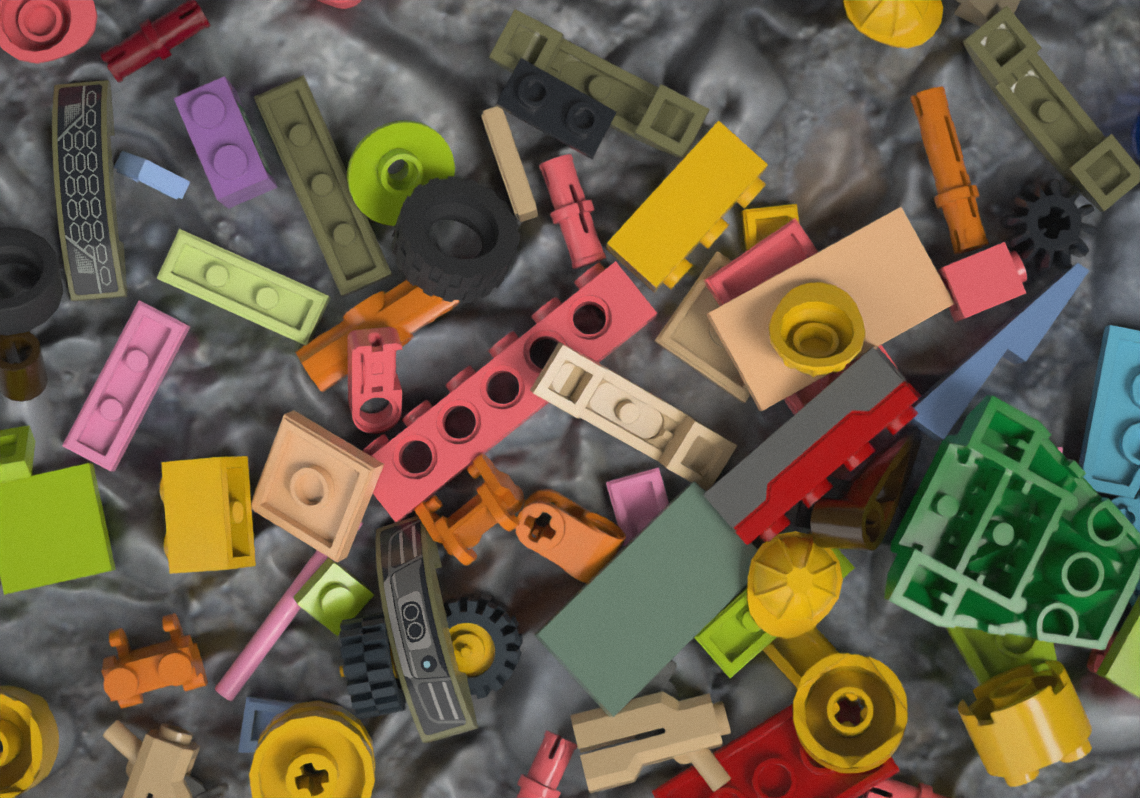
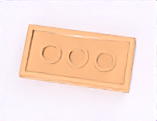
M899 207L706 315L759 411H763L828 375H817L812 378L811 375L801 373L796 369H790L784 365L783 358L778 355L770 343L768 327L773 312L782 298L791 289L805 283L822 282L835 285L851 296L861 313L866 332L861 351L851 361L864 355L872 347L880 346L955 303L902 207Z

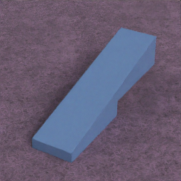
M1076 263L1058 274L928 389L918 401L913 403L912 406L919 414L908 423L918 427L919 431L934 441L944 440L1002 356L1014 365L1027 361L1089 270Z

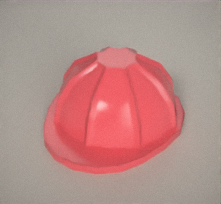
M0 0V46L5 52L19 61L35 64L54 61L74 53L86 45L95 32L98 18L95 2L93 0Z

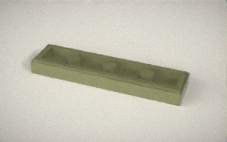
M300 76L255 96L254 99L341 296L346 297L393 276L367 216L361 212L350 195L347 183V170L305 76Z

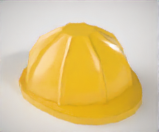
M843 0L847 18L858 32L874 41L891 47L909 49L921 46L934 36L942 22L943 5L941 0Z
M822 282L805 283L791 289L774 310L768 327L770 343L778 355L783 358L784 365L790 369H796L801 373L811 375L812 378L817 375H825L830 372L837 373L844 370L845 365L861 351L866 336L863 318L851 296L835 285Z
M797 531L778 534L771 541H767L760 546L751 559L747 577L749 612L759 628L775 637L785 639L799 637L813 629L830 612L839 599L843 581L840 562L832 549L817 546L811 534Z

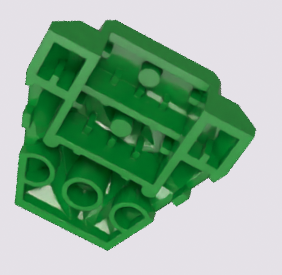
M986 395L967 415L959 433L948 435L941 442L891 541L890 551L897 556L887 573L884 599L936 626L955 628L956 626L982 630L989 634L1003 636L1011 634L1031 637L1038 641L1105 650L1140 580V533L1109 498L1101 497L1083 477L1086 472L1075 460L1067 459L1051 442L1049 437L1052 434L1040 421L993 395Z

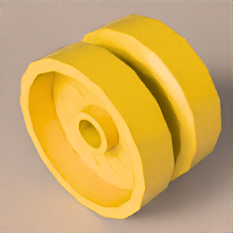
M323 701L295 704L284 712L275 715L260 734L249 772L252 798H370L375 783L376 767L373 740L361 720L342 706ZM306 763H312L316 770L322 771L312 774L304 766Z

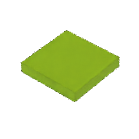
M93 463L33 475L29 478L17 479L9 483H0V578L4 595L116 570Z

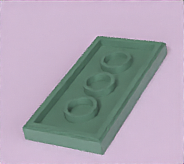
M695 481L689 483L534 634L609 717H615L747 585L751 559L757 552V548L752 543L746 545L736 534V530L730 527L703 495L705 493L704 490Z

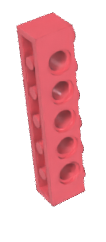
M616 261L606 269L600 262L595 264L574 282L579 291L564 303L556 296L531 316L536 325L519 338L514 331L507 334L488 350L493 357L490 362L477 372L471 365L463 369L445 385L450 394L435 406H432L428 399L402 419L407 428L391 441L383 434L362 450L384 464L373 495L395 522L403 520L422 501L428 500L472 465L473 460L478 455L487 453L549 403L530 391L542 371L541 368L534 365L530 357L531 349L538 341L550 339L557 343L561 342L599 363L656 317L657 312ZM586 305L598 307L605 316L606 322L604 327L595 334L580 332L573 323L574 314L579 308ZM500 373L511 374L519 382L518 395L513 401L506 404L492 401L488 394L490 380ZM458 407L470 409L476 419L473 432L462 439L450 436L445 427L448 413ZM422 441L429 446L432 452V461L425 471L415 474L404 466L402 456L405 448L410 443Z

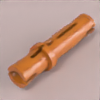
M935 87L918 92L917 95H912L910 100L917 116L921 137L938 193L934 197L936 207L943 210L954 254H962L987 246L989 242L982 226L976 198L980 196L977 185H971L969 174L966 170L963 153L948 107L945 88Z

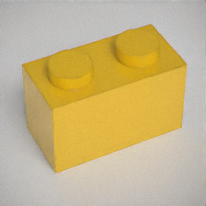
M248 456L161 462L160 496L165 506L166 534L164 536V551L169 562V574L229 570L256 566Z

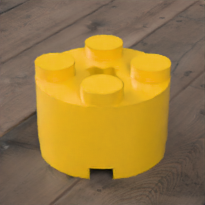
M838 653L825 657L805 672L796 689L793 700V720L797 736L806 752L826 768L839 773H860L874 769L887 761L895 753L903 739L908 720L905 690L894 672L879 660L850 653ZM846 701L851 707L860 703L864 707L860 712V725L854 727L849 721L840 724L836 720L840 716L839 704Z
M1045 661L1049 668L1047 671L1035 673L1029 663L1000 673L973 689L977 700L969 707L963 699L958 705V712L987 773L996 777H1004L1007 785L1010 787L1021 786L1034 780L1040 773L1039 769L1059 760L1063 763L1076 761L1086 756L1092 750L1088 739L1092 733V725L1063 663L1059 661Z
M0 686V741L3 745V751L0 752V798H15L39 784L52 770L59 748L57 723L46 700L37 694L15 686Z

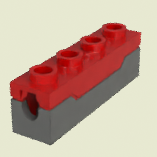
M878 346L872 347L703 495L730 527L736 530V534L746 545H749L758 536L764 542H769L792 523L785 516V513L800 500L809 508L834 487L827 480V477L844 464L851 472L875 452V448L869 441L885 427L894 435L919 413L912 404L922 396L910 383H907V379Z

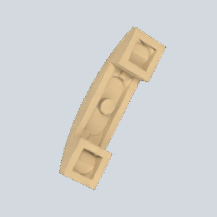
M561 342L556 346L530 389L533 394L578 419L579 417L655 459L677 475L690 482L695 481L706 491L713 486L737 447L729 439L658 396Z

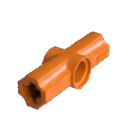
M405 280L387 293L380 291L360 302L343 316L344 321L329 331L320 334L295 353L319 390L324 392L348 376V335L354 330L393 327L397 330L403 347L414 338L413 333L452 310L460 301L448 302L442 301L443 298L434 295L431 297L423 293V290L418 286H413Z

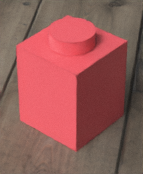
M1005 242L949 264L937 271L955 303L948 307L955 323L1026 294L1022 284L1027 281L1024 264L1016 251L1009 253Z

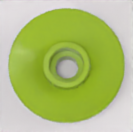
M398 120L383 124L369 132L359 142L351 155L347 170V183L350 195L357 207L367 217L384 225L395 226L403 203L407 196H411L414 188L420 184L422 186L427 184L430 179L439 178L440 180L447 179L448 176H455L454 157L444 138L426 124L412 120ZM400 159L404 160V166L398 173H388V168L393 162Z

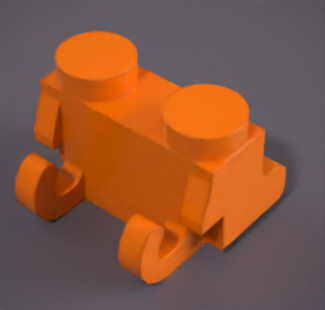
M482 453L467 468V471L474 479L482 475L485 480L476 489L478 494L448 518L444 516L440 518L435 513L443 506L442 502L435 495L426 502L422 501L414 508L433 541L442 543L449 555H454L466 566L477 559V554L471 548L476 546L482 535L495 524L499 523L508 532H511L520 524V521L514 514L521 509L525 501L522 489L514 484L508 474L499 471L492 461Z
M175 613L163 616L162 618L163 629L165 632L170 633L171 640L131 651L126 633L122 628L109 631V643L111 647L116 646L118 659H116L115 655L105 657L101 671L106 694L110 697L111 702L117 700L121 709L142 704L144 702L142 693L166 686L183 685L184 691L207 686L208 679L197 643L192 642L190 634L184 636L180 621Z

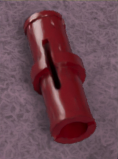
M186 0L153 22L149 18L140 22V30L108 50H103L100 52V56L108 64L107 68L118 83H121L126 77L158 57L163 61L171 57V49L212 25L196 0Z

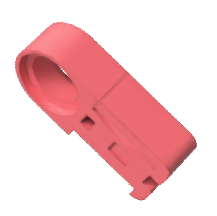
M393 327L354 330L348 335V403L355 426L366 433L376 434L385 432L394 427L401 417L402 388L396 373V350L403 349L398 332ZM372 398H384L389 401L388 406L378 413L369 414L360 410L361 406Z

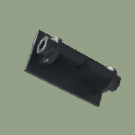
M520 58L510 79L505 84L495 105L590 159H593L617 113Z

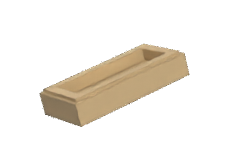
M497 106L484 110L483 115H481L517 220L523 222L538 217L536 203L505 113Z

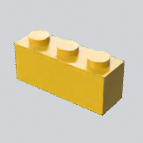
M718 121L607 242L606 250L654 293L663 283L671 290L693 266L686 257L696 246L701 243L709 249L730 224L723 219L727 212L736 203L745 209L766 186V183L759 177L764 173L768 164L724 124Z

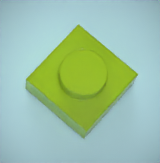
M30 425L0 430V483H9L17 479L31 477L36 441Z
M328 557L293 598L297 605L338 636L341 631L340 623L342 620L354 618L374 594L368 586L341 564Z

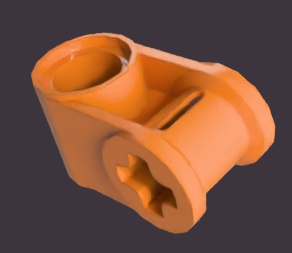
M552 489L535 491L525 500L524 506L517 516L520 524L515 528L520 542L527 548L559 565L565 572L584 583H587L618 553L626 540V534L615 523L600 514L585 509L563 496L560 492ZM542 512L548 513L552 517L545 527L535 523Z

